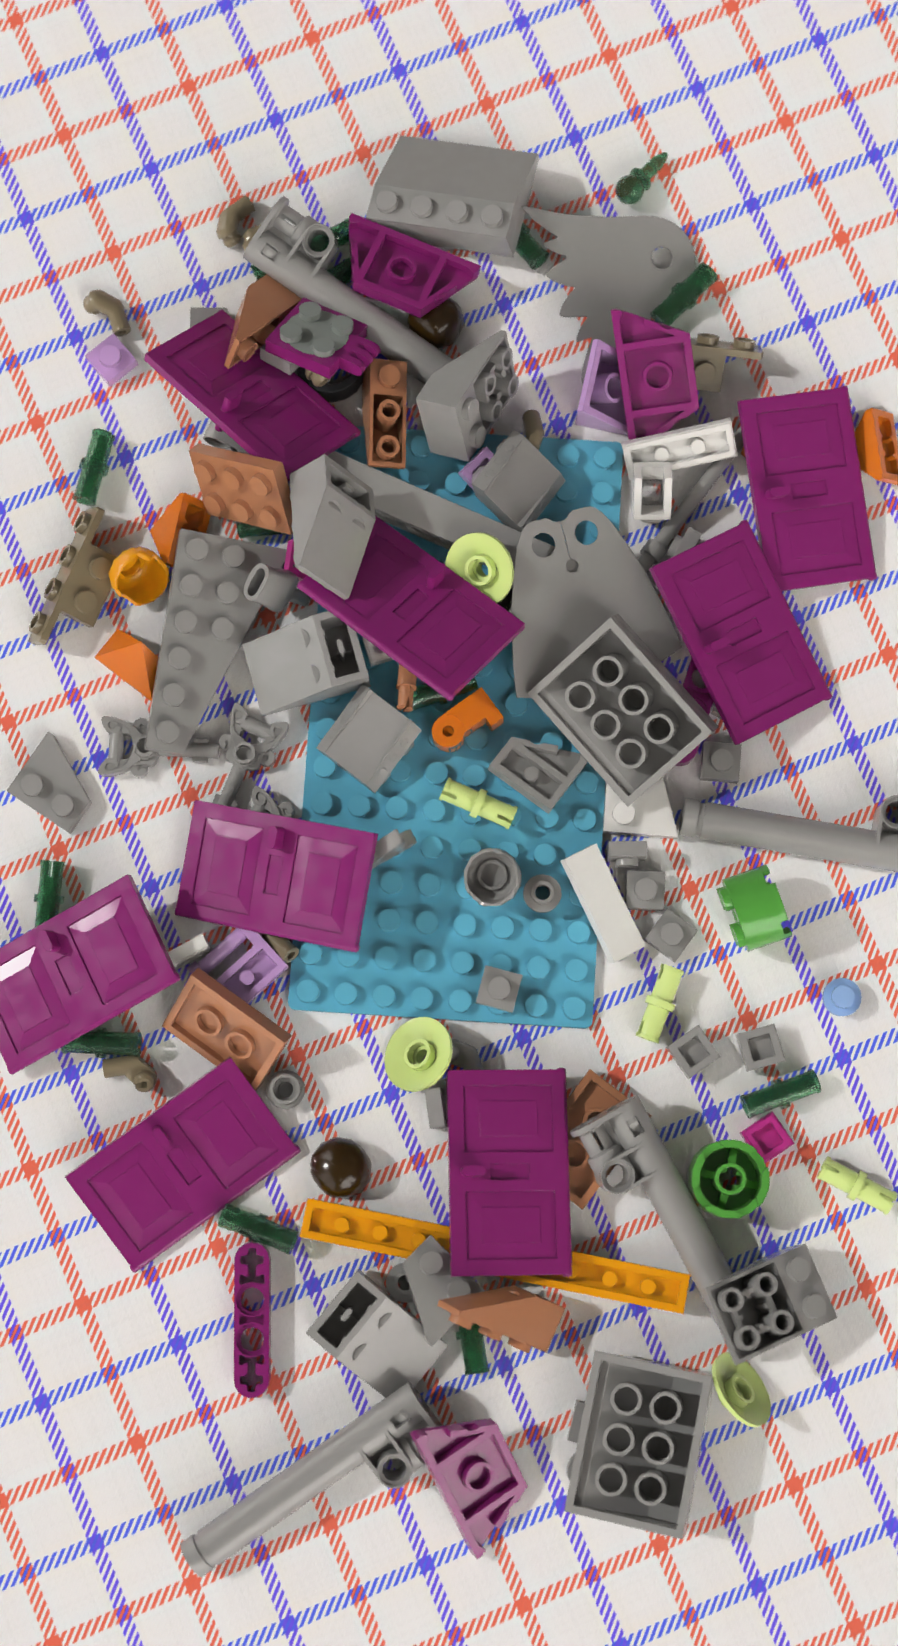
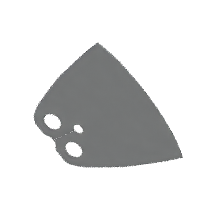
M591 506L572 510L567 518L561 522H554L544 518L530 522L523 528L515 555L511 614L525 623L524 630L512 640L516 698H531L527 693L603 623L617 614L624 619L660 661L665 660L682 648L671 620L648 575L619 531L600 510ZM582 521H591L598 529L597 539L590 545L581 544L575 536L576 527ZM540 533L549 534L555 542L554 551L547 557L538 556L532 549L533 539ZM570 559H574L578 563V569L575 572H569L566 569V563Z

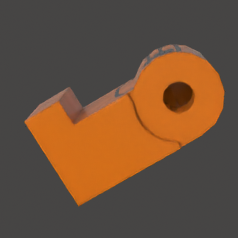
M480 687L434 722L432 726L434 744L441 751L454 752L461 748L465 738L484 724L491 731H494L504 723V717L484 689Z

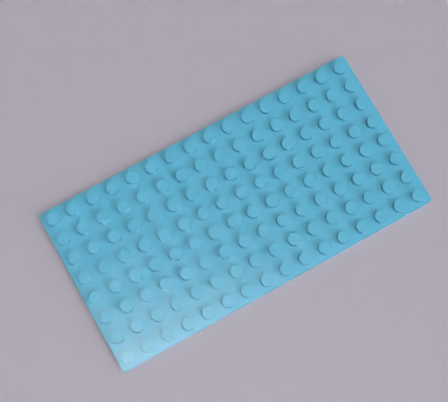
M356 426L361 431V434L335 450V452L368 465L364 426ZM406 429L405 469L372 467L504 524L475 496L474 490L458 475L468 461L430 453L424 430ZM487 434L482 447L476 450L472 458L483 447H488L495 454L497 446L504 439H507L509 435ZM543 438L539 451L557 468L564 477L565 482L537 520L547 518L554 522H561L567 518L572 510L591 506L600 510L619 531L623 465L622 445L619 442ZM582 521L576 527L575 536L581 544L590 545L597 539L598 529L593 522ZM387 523L439 562L445 564L449 549ZM540 533L534 537L555 546L553 537L547 533ZM482 565L483 572L488 575V567ZM318 604L317 614L328 611ZM357 633L371 687L368 688L397 709L399 690L396 688L399 663L392 660L371 667L363 638ZM512 641L459 691L451 701H448L417 677V689L413 695V710L411 712H403L402 709L399 712L412 720L422 731L414 740L413 748L400 759L392 770L390 777L381 785L376 793H373L316 748L357 691L310 703L302 820L377 833V841L395 829L399 833L410 829L417 843L372 869L358 952L293 940V944L299 949V953L291 961L289 1007L300 1011L410 1018L430 1017L441 1020L589 1028L593 1022L597 936L560 861L597 843L602 854L605 781L587 763L548 814L488 770L491 762L511 737L530 740L534 744L547 743L557 745L560 750L580 753L532 698H516ZM482 687L503 715L504 723L494 731H491L484 724L467 736L461 748L454 752H444L438 749L432 738L434 722L445 712ZM448 777L477 791H480L481 788L488 791L487 795L512 806H517L518 809L510 828L505 829V827L478 815L475 819L469 816V811L439 800ZM500 848L515 858L520 866L522 874L521 887L513 899L501 906L479 905L465 889L464 869L470 857L482 849ZM540 874L549 875L556 879L562 892L561 900L557 907L546 913H539L530 909L523 897V890L527 881L533 876ZM544 886L538 887L535 890L538 899L545 900L550 896L548 888ZM485 965L523 975L513 1013L476 1004Z

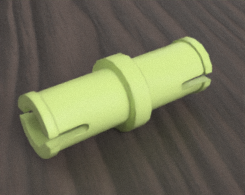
M448 777L439 797L441 801H446L469 811V816L475 819L478 815L505 827V829L510 828L518 809L517 806H512L487 795L488 791L481 788L480 791H477L452 780L450 777Z
M662 963L651 996H646L645 1003L648 1004L638 1032H636V1036L659 1044V1038L668 1013L674 1011L675 1005L672 1002L681 977L684 975V971Z
M829 1156L824 1160L821 1171L818 1172L816 1177L847 1193L846 1197L854 1201L857 1198L880 1210L885 1215L891 1210L894 1204L892 1201H895L898 1195L897 1192L891 1191L868 1179L867 1173L862 1170L857 1173L832 1160Z

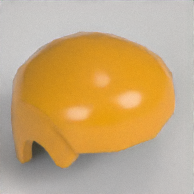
M140 546L124 550L114 559L108 573L111 586L118 596L126 598L135 606L155 601L165 592L170 582L169 569L154 551Z

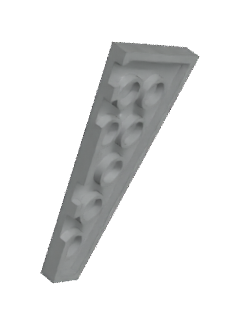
M180 529L144 750L177 756L183 755L261 607V604L249 601L244 595V585L248 575L259 563L273 568H281L285 562L286 549Z

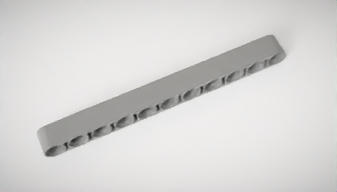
M211 420L203 436V439L213 447L250 455L224 431H216L215 423ZM334 451L328 455V457L373 489L375 515L384 522L446 549H450L457 539L466 534L475 532L487 533L496 537L504 544L510 553L513 566L515 565L520 531ZM536 538L533 539L532 549L535 554L540 557H547L552 554L555 546ZM574 559L568 560L566 569L569 572L577 571V561Z

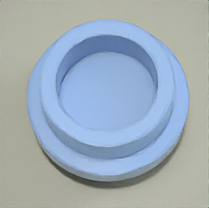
M834 979L823 990V1004L833 1015L848 1016L859 1008L861 1004V991L857 984L850 979Z

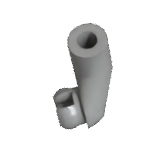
M452 1039L453 1052L450 1064L461 1067L464 1070H484L474 1046Z

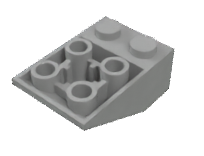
M500 330L432 373L416 397L430 453L469 462L476 450L482 447L485 437L493 424L500 419L502 410L509 399L515 396L519 380L515 374L512 361L513 353L509 347L506 331Z
M324 454L290 473L291 527L294 541L293 560L295 567L300 572L305 573L326 589L346 600L350 597L376 520L374 495L371 487Z
M329 611L311 615L242 645L262 717L354 692L361 685L371 687L357 632Z
M806 1243L779 1250L703 1289L734 1365L745 1362L838 1318Z
M360 1269L355 1272L306 1332L308 1336L336 1360L385 1398L407 1382H410L415 1387L448 1347V1344L442 1339H439L431 1347L426 1341L421 1321Z

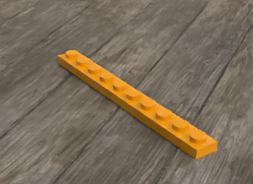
M307 1198L300 1237L408 1258L431 1235L450 1254L449 1226ZM572 1251L571 1277H564L563 1275L496 1276L684 1314L690 1280L689 1274Z

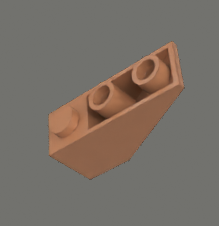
M267 274L249 285L236 315L224 366L229 369L241 360L244 362L249 360L255 351L265 344L266 338L302 299Z
M373 359V362L364 371L362 380V415L367 463L370 467L406 468L407 362Z
M515 1285L441 1299L437 1306L451 1313L449 1321L469 1330L473 1323L480 1325L479 1333L499 1342L502 1335L509 1337L507 1344L526 1353L530 1352L531 1347L547 1353L565 1310L564 1307Z

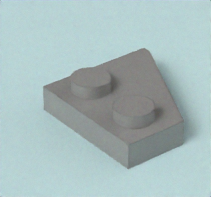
M47 732L7 789L8 793L70 834L92 804L71 764L60 748L57 739L50 732Z
M511 737L491 762L488 770L549 814L587 765L588 761L581 753L560 750L557 745L547 743L534 744L530 740Z
M431 1235L402 1263L416 1310L421 1319L426 1341L433 1347L455 1324L448 1320L451 1313L437 1306L439 1300L483 1292L485 1290L471 1276L450 1277V1254Z

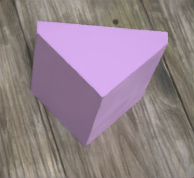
M595 339L591 347L575 425L628 435L616 348L599 339Z

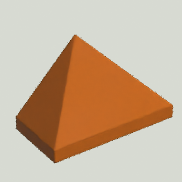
M870 408L865 411L855 430L860 469L877 481L898 485V442L893 413Z
M180 493L150 529L162 561L170 567L174 565L180 529L207 533L211 516L207 513L202 500L187 493Z
M117 629L97 653L95 659L148 700L152 701L159 657L141 641Z

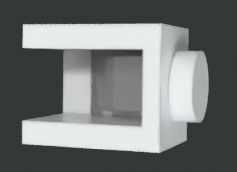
M633 462V519L649 524L659 523L662 520H671L672 472L670 462Z

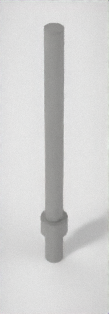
M741 426L734 433L737 453L744 446ZM735 457L712 462L672 514L671 520L666 522L654 539H649L640 550L642 555L638 559L646 573L653 564H658L667 553L665 549Z

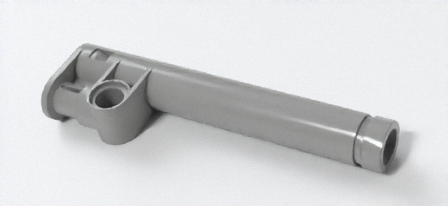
M285 196L276 202L249 242L243 255L245 260L301 299L306 298L367 324V337L365 339L378 344L381 350L380 354L387 359L407 362V373L423 384H426L432 373L454 360L327 272L326 269L335 257L338 248L332 230L312 217H304L289 207V199ZM284 219H287L289 222H291V223L294 224L295 226L291 225L290 223H288V222H287L286 220H284ZM318 235H324L329 238L328 247L321 252H315L310 248L312 239Z
M898 795L887 798L875 809L871 830L711 802L700 803L699 800L685 798L679 835L688 837L699 836L700 839L898 872V824L890 822L886 816V808L888 806L898 808Z
M638 1095L632 1096L578 1125L570 1131L572 1137L580 1138L589 1155L587 1161L600 1188L614 1194H622L642 1184L715 1320L703 1289L733 1274L640 1098ZM618 1164L623 1170V1179L618 1185L611 1186L606 1180V1172L610 1166Z
M407 1382L202 1527L196 1535L193 1534L181 1542L180 1549L185 1560L199 1577L205 1576L215 1568V1565L222 1564L364 1462L368 1464L384 1486L391 1489L405 1486L410 1481L412 1473L425 1465L410 1433L418 1429L442 1426V1424L416 1388L410 1382ZM392 1458L403 1461V1465L396 1470H389L384 1467V1464Z

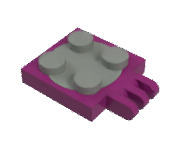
M303 298L265 340L266 352L328 379L338 369L360 376L381 350L378 344L365 339L367 337V324L306 298Z

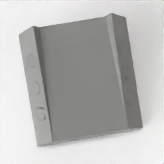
M513 430L507 439H504L497 446L496 453L487 465L480 466L472 475V487L475 496L501 522L520 532L528 523L537 520L565 482L564 477L557 468L526 437L516 430Z
M361 685L316 748L373 793H376L381 785L390 777L392 770L400 759L413 748L414 740L422 730L370 688Z

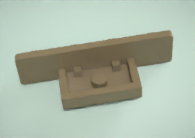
M699 333L697 338L690 337L697 390L721 391L726 356L762 360L763 358L761 346L755 345L756 341L753 339L736 337L733 342L719 341V336L708 333Z
M100 507L89 508L78 516L73 528L76 532L71 545L68 544L60 555L59 564L62 566L56 578L50 580L45 589L44 598L47 600L42 611H38L34 615L29 625L31 635L28 642L34 645H45L60 613L87 627H94L111 589L108 573L116 556L91 544L105 513V510Z

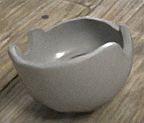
M500 848L480 850L470 857L464 869L465 889L482 906H501L513 899L521 887L522 874L520 866L515 858Z

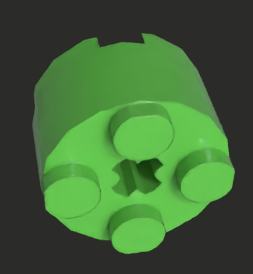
M766 864L722 880L723 887L716 889L723 909L726 912L731 910L736 923L730 924L729 927L736 946H739V948L745 946L748 952L792 937L790 928H783L781 922L787 921L788 917L775 883L770 884V882H766L764 876L770 874Z
M718 1140L705 1145L693 1156L687 1170V1186L695 1203L703 1211L720 1218H740L750 1214L764 1202L769 1190L770 1173L763 1158L753 1146L740 1140ZM730 1168L733 1170L731 1175L737 1177L736 1184L728 1185L726 1190L722 1187L723 1182H719L720 1173H726L727 1169Z

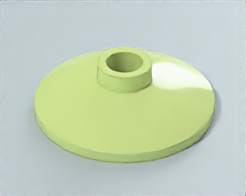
M469 533L457 539L449 549L445 561L446 567L497 604L507 596L513 583L514 566L510 553L500 540L487 533ZM484 562L488 567V575L482 570Z
M430 1017L414 1018L401 1025L392 1035L385 1051L384 1064L390 1081L400 1089L409 1092L422 1091L437 1083L445 1074L452 1058L453 1044L449 1031L442 1023Z
M729 1352L717 1356L712 1365V1376L722 1405L737 1420L747 1426L760 1427L765 1424L770 1418L771 1404L766 1387L758 1373L747 1361L734 1365Z

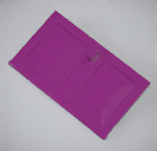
M223 309L145 354L144 361L215 423L216 431H224L250 455L283 462L288 481H290V473L324 454L328 456L361 434V431L295 372L288 375L261 360L260 348L246 362L241 360L229 369L225 367L224 364L235 320Z
M840 386L834 389L738 401L737 405L758 541L781 591L866 579L869 581L876 580L877 574L848 387Z
M375 515L376 520L348 599H342L309 576L299 581L297 588L448 701H451L459 691L524 630L525 623Z
M743 520L738 526L649 568L734 745H739L798 713L832 698L822 673L747 520Z
M195 800L175 915L358 952L378 834Z
M125 875L0 948V1052L9 1074L17 1073L180 981V975L170 959L131 875Z
M230 1056L65 1176V1179L129 1263L131 1271L136 1273L299 1154L301 1149L293 1143Z
M566 1069L447 1070L450 1277L563 1275L564 1277H571L572 1248Z

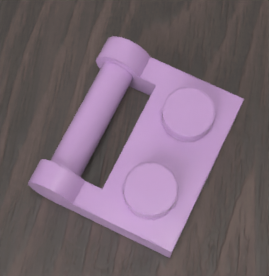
M236 928L198 963L196 961L192 962L187 967V970L192 974L197 968H200L205 973H210L240 944L248 939L254 946L217 978L216 981L249 1004L287 970L289 966L258 932Z

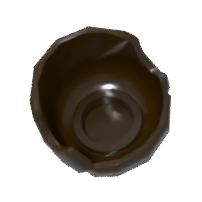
M448 298L421 318L409 313L408 326L409 329L433 346L442 349L455 343L464 327V317L460 306L453 299Z
M334 1137L321 1143L312 1155L310 1162L312 1178L318 1187L330 1197L350 1199L362 1193L371 1180V1160L364 1149L352 1139Z

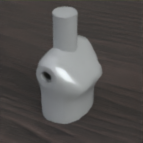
M262 563L257 564L252 569L244 585V595L249 601L261 604L277 613L281 612L288 602L306 606L310 601L308 595L296 588L298 583L297 575L286 569L273 568Z

